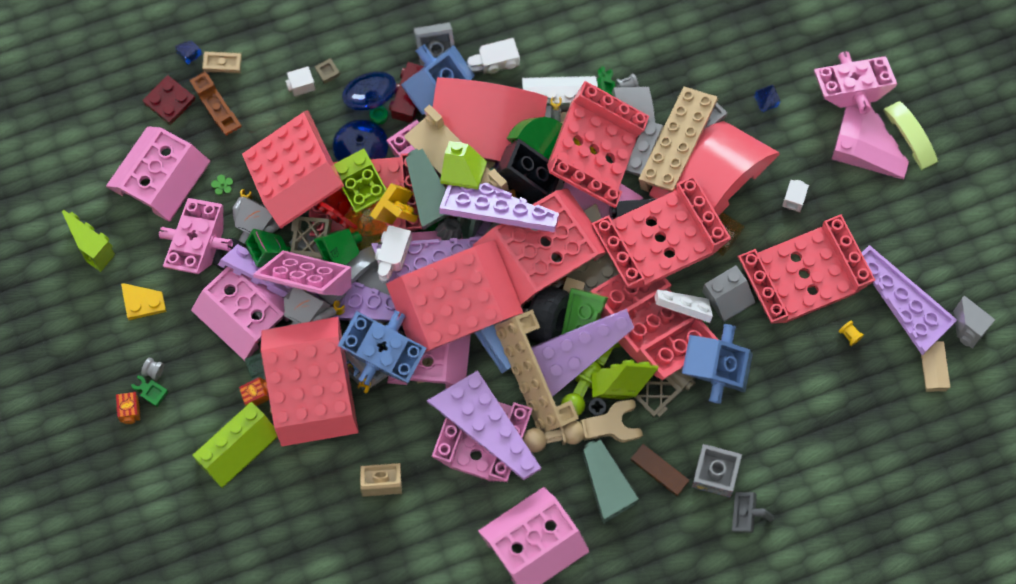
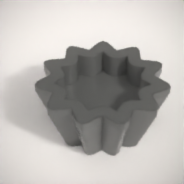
M448 217L442 220L435 229L438 232L437 236L441 237V240L462 238L461 224L455 218L451 219Z

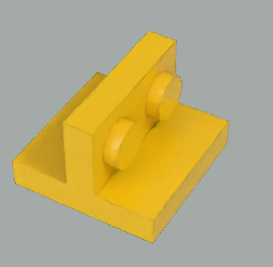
M391 183L370 216L392 225L397 217L415 223L419 216L414 213L415 209L407 204L413 192Z

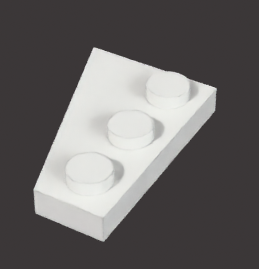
M658 289L655 293V302L658 306L709 323L713 317L710 302L707 298Z

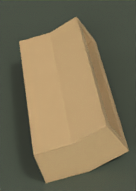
M937 341L923 356L921 354L926 392L947 391L950 388L944 341Z

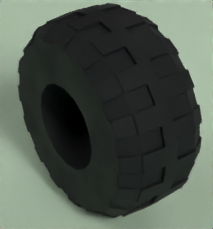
M548 286L535 294L528 311L533 310L540 328L527 333L532 340L542 343L562 334L569 300V293L566 290Z

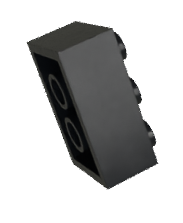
M519 138L505 148L496 170L507 181L508 186L533 203L553 193L559 182V178L548 171L547 164L549 160Z

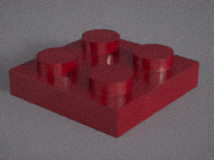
M167 75L142 101L144 105L171 125L196 99L194 95Z

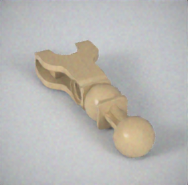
M626 400L614 403L607 414L582 419L580 422L575 420L559 427L558 430L543 432L538 428L528 429L524 433L522 440L530 452L537 453L542 451L546 444L561 441L562 445L566 443L576 445L583 439L586 441L610 436L618 442L625 443L640 439L643 433L639 428H627L624 426L622 415L633 411L636 407L634 400Z

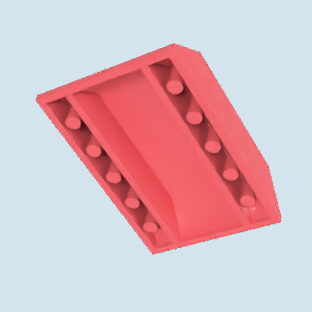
M308 110L242 153L263 204L280 228H283L344 187Z
M495 240L471 247L386 283L395 309L400 312L398 316L400 317L401 313L406 316L402 322L406 337L426 347L425 352L524 313Z
M339 317L261 330L262 360L274 428L281 446L359 433L345 351L338 346L342 339Z

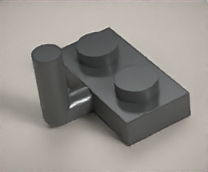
M735 492L732 531L734 533H753L755 517H763L769 522L773 521L774 516L766 509H756V493Z

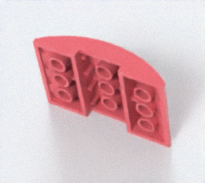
M437 77L432 107L442 116L444 125L462 143L469 144L486 161L500 163L505 148L511 144L506 139L511 130L525 119L545 117L548 96L494 83Z
M725 121L717 122L703 130L678 183L694 176L719 216L729 206L728 200L750 178L756 179L780 154L778 151ZM653 186L649 196L653 199H658L672 191Z
M620 274L592 289L591 293L609 297L600 315L601 318L627 309L634 329L619 340L618 343L637 363L650 362V365H657L658 370L654 373V376L662 380L683 368L689 335L717 339L702 320L656 305L655 293L657 289L672 292L670 290L672 285L666 278L644 288H627Z

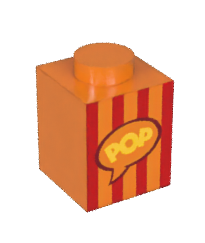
M258 377L239 387L245 405L252 401L255 406L269 401L265 379Z
M136 392L117 394V417L120 422L133 424L135 421L140 420L139 397Z

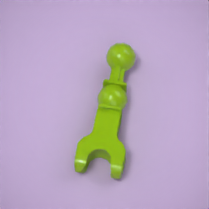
M618 342L576 377L577 386L573 393L563 397L561 404L572 401L578 416L584 412L585 401L583 398L588 388L592 389L591 374L599 372V369L604 367L613 349L622 347Z

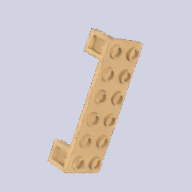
M683 87L639 177L642 190L649 192L651 186L672 192L675 190L718 99L716 96Z
M429 104L424 109L426 117L404 137L414 149L420 150L423 148L433 168L441 175L449 141L462 142L444 125L442 116ZM486 167L481 184L488 183L508 191L507 181L495 169L490 171Z
M533 310L495 325L496 335L500 339L504 354L508 358L511 370L517 379L527 407L533 408L531 415L534 419L535 427L543 432H548L579 419L572 401L556 407L532 351L526 333L540 328Z

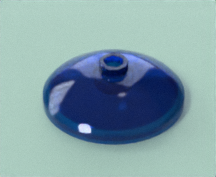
M385 72L363 74L353 79L344 88L342 93L343 101L347 107L357 111L376 109L386 104L392 98L397 88L396 81L392 75Z
M354 120L343 125L335 134L333 153L338 162L363 148L370 159L386 158L389 148L388 138L384 130L376 123L368 120Z

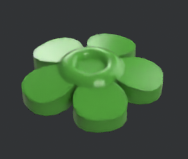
M219 175L217 177L218 181L214 180L211 183L217 195H222L223 191L226 194L232 191L230 186L233 184V180L231 178L225 180L224 175Z

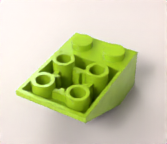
M364 148L334 164L344 184L342 189L355 213L379 202L387 190Z
M63 210V216L85 261L101 272L115 256L112 250L113 246L109 243V238L103 233H96L89 223L85 222L83 224L79 221L80 218L73 212L69 214Z
M633 360L622 361V364L611 365V368H601L599 372L591 374L592 396L594 398L617 400L636 397L658 370V366L650 365V362H639L636 364Z

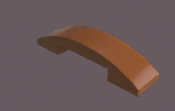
M206 71L190 80L203 105L225 136L242 127L234 113L230 111Z

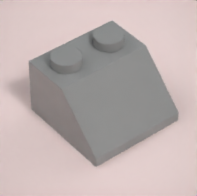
M450 23L414 28L417 49L425 44L434 58H437L454 45L453 31ZM419 57L420 65H421V66H424V65H425L424 62H423L422 59Z
M736 265L705 283L702 293L709 299L711 306L723 323L755 304L749 284Z
M966 296L962 297L953 311L954 318L957 319L955 323L957 337L962 344L972 349L995 321L994 318Z

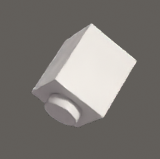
M309 67L287 73L288 80H286L288 91L292 90L294 97L315 90Z
M790 180L782 207L800 212L809 185L800 180Z

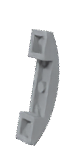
M372 246L361 250L346 265L351 267V285L369 268L374 269L378 266ZM346 293L342 296L319 294V297L333 307L334 301H340Z

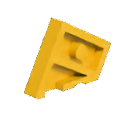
M124 283L121 284L128 320L167 312L164 296L161 291Z

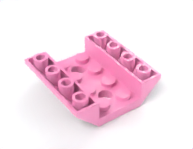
M147 127L106 187L121 196L126 193L151 207L153 213L170 222L210 164V160L192 144L160 127ZM164 149L171 150V153L167 156L161 154ZM143 179L150 180L147 186H142L140 183Z
M226 267L202 290L191 311L246 361L259 349L257 343L261 340V330L272 329L282 319L287 322L289 318L284 316L283 297L267 290L266 285H257L251 282L250 277L242 273L239 276L233 273L234 269ZM228 287L236 289L232 295H227L225 290ZM255 312L263 314L259 320L252 319V315Z
M471 334L425 352L409 381L442 383L446 385L447 389L466 378ZM425 358L433 360V364L429 367L424 366L422 362ZM388 376V383L407 385L406 382Z
M498 402L521 438H523L533 408L515 402L513 406ZM445 419L432 457L451 469L487 481L507 482L511 470L496 456L494 457L489 453L486 448L479 445L459 429L451 420ZM479 451L482 457L479 460H473L470 456L471 453Z
M544 487L478 530L488 547L494 550L510 573L514 584H543L589 553V549L577 527L557 499ZM552 521L556 524V529L548 531L545 528V524ZM514 544H521L523 551L516 554L511 548Z

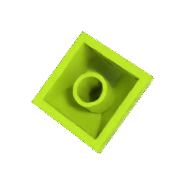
M449 141L444 156L440 184L479 189L487 161L469 144Z

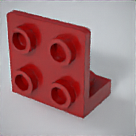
M336 191L318 203L316 208L329 215V218L336 223H339L346 229L351 227L356 230L358 228L344 217L351 204L348 198L340 191Z

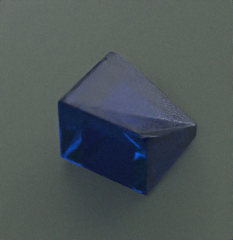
M191 40L175 46L176 52L187 65L202 55L201 49Z
M774 85L759 89L755 93V98L762 112L778 107L780 104V98Z

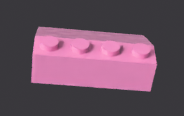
M284 250L253 274L254 278L322 295L342 296L351 288L350 266Z

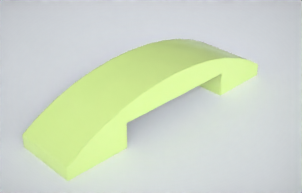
M900 101L884 108L883 111L892 125L896 124L912 149V156L920 169L923 170L938 163L937 156L927 135L908 108Z

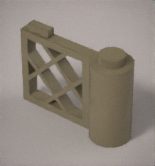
M301 216L293 220L291 231L294 233L290 252L323 260L320 252H315L313 246L316 244L313 240L309 243L306 236L311 231L317 237L329 234L332 220ZM302 221L307 222L310 226L305 232L301 231ZM320 223H325L324 231L319 234L316 227ZM303 239L307 246L303 250L298 251V243Z
M682 368L665 379L667 382H663L662 379H660V382L648 381L646 383V395L637 394L634 398L653 417L657 415L660 418L668 410L666 406L685 389L689 391L696 384L694 381L696 378L682 374ZM649 385H660V395H649ZM663 385H671L676 390L671 396L662 395ZM649 398L660 399V406L655 411L648 406Z

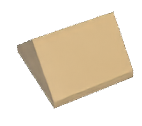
M400 463L361 466L362 496L402 494Z

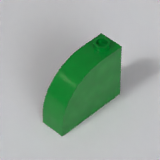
M550 117L525 119L511 130L506 139L512 143L519 138L549 160L563 124Z

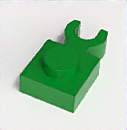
M603 66L598 69L597 87L613 96L612 91L616 87L615 81L611 80L613 71L610 69L605 72V67Z
M138 375L137 378L142 384L140 386L132 384L133 390L142 392L141 398L158 407L168 394V390L153 380L147 384L144 377Z

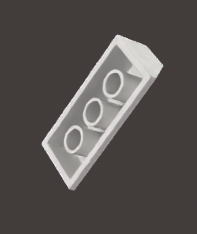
M596 76L522 78L523 90L548 96L546 106L551 105L550 100L552 97L555 104L560 102L559 97H561L562 103L559 108L561 112H567L584 81L596 87L597 81Z

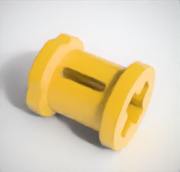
M852 320L838 331L840 334H844L850 341L849 344L851 346L864 337V334L854 327Z

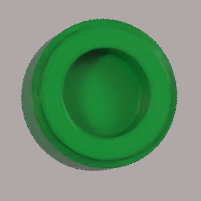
M377 105L370 110L369 115L372 123L382 125L388 120V111L385 107Z

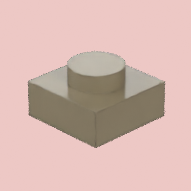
M331 58L315 66V70L324 84L340 76V72Z

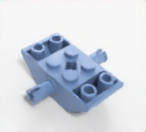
M424 44L415 50L424 62V67L402 83L401 86L419 112L424 115V109L429 104L433 106L437 77L471 80L475 75L454 45L437 58H434Z
M356 311L338 344L341 349L366 364L358 381L362 383L367 376L364 382L367 386L370 385L376 371H381L390 377L408 383L426 350V347L399 334L398 330L404 318H406L401 313L399 319L396 320L400 313L399 311H394L388 325L385 326ZM384 344L387 351L383 350L381 353L378 351L379 347L377 345Z
M728 324L723 325L721 340L689 335L682 374L711 382L712 389L709 401L718 404L722 402L724 387L746 392L753 356L750 349L733 344L736 326Z

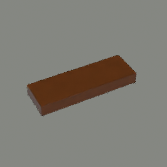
M644 444L641 445L630 459L675 496H678L690 481Z

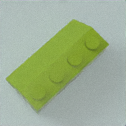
M251 401L197 450L193 457L208 475L223 488L276 440L278 436L273 424Z

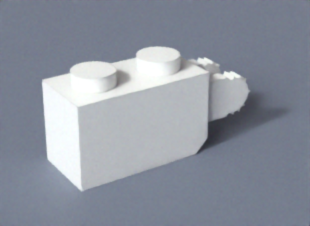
M514 38L481 46L479 54L468 58L467 64L471 71L474 73L483 71L484 74H494L499 70L513 69L518 66L520 56Z
M388 225L387 231L383 232L381 249L378 248L375 255L379 268V280L382 282H388L393 271L398 272L402 270L412 241L410 230Z

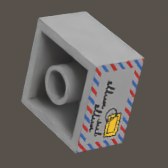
M703 444L692 488L731 497L742 454Z

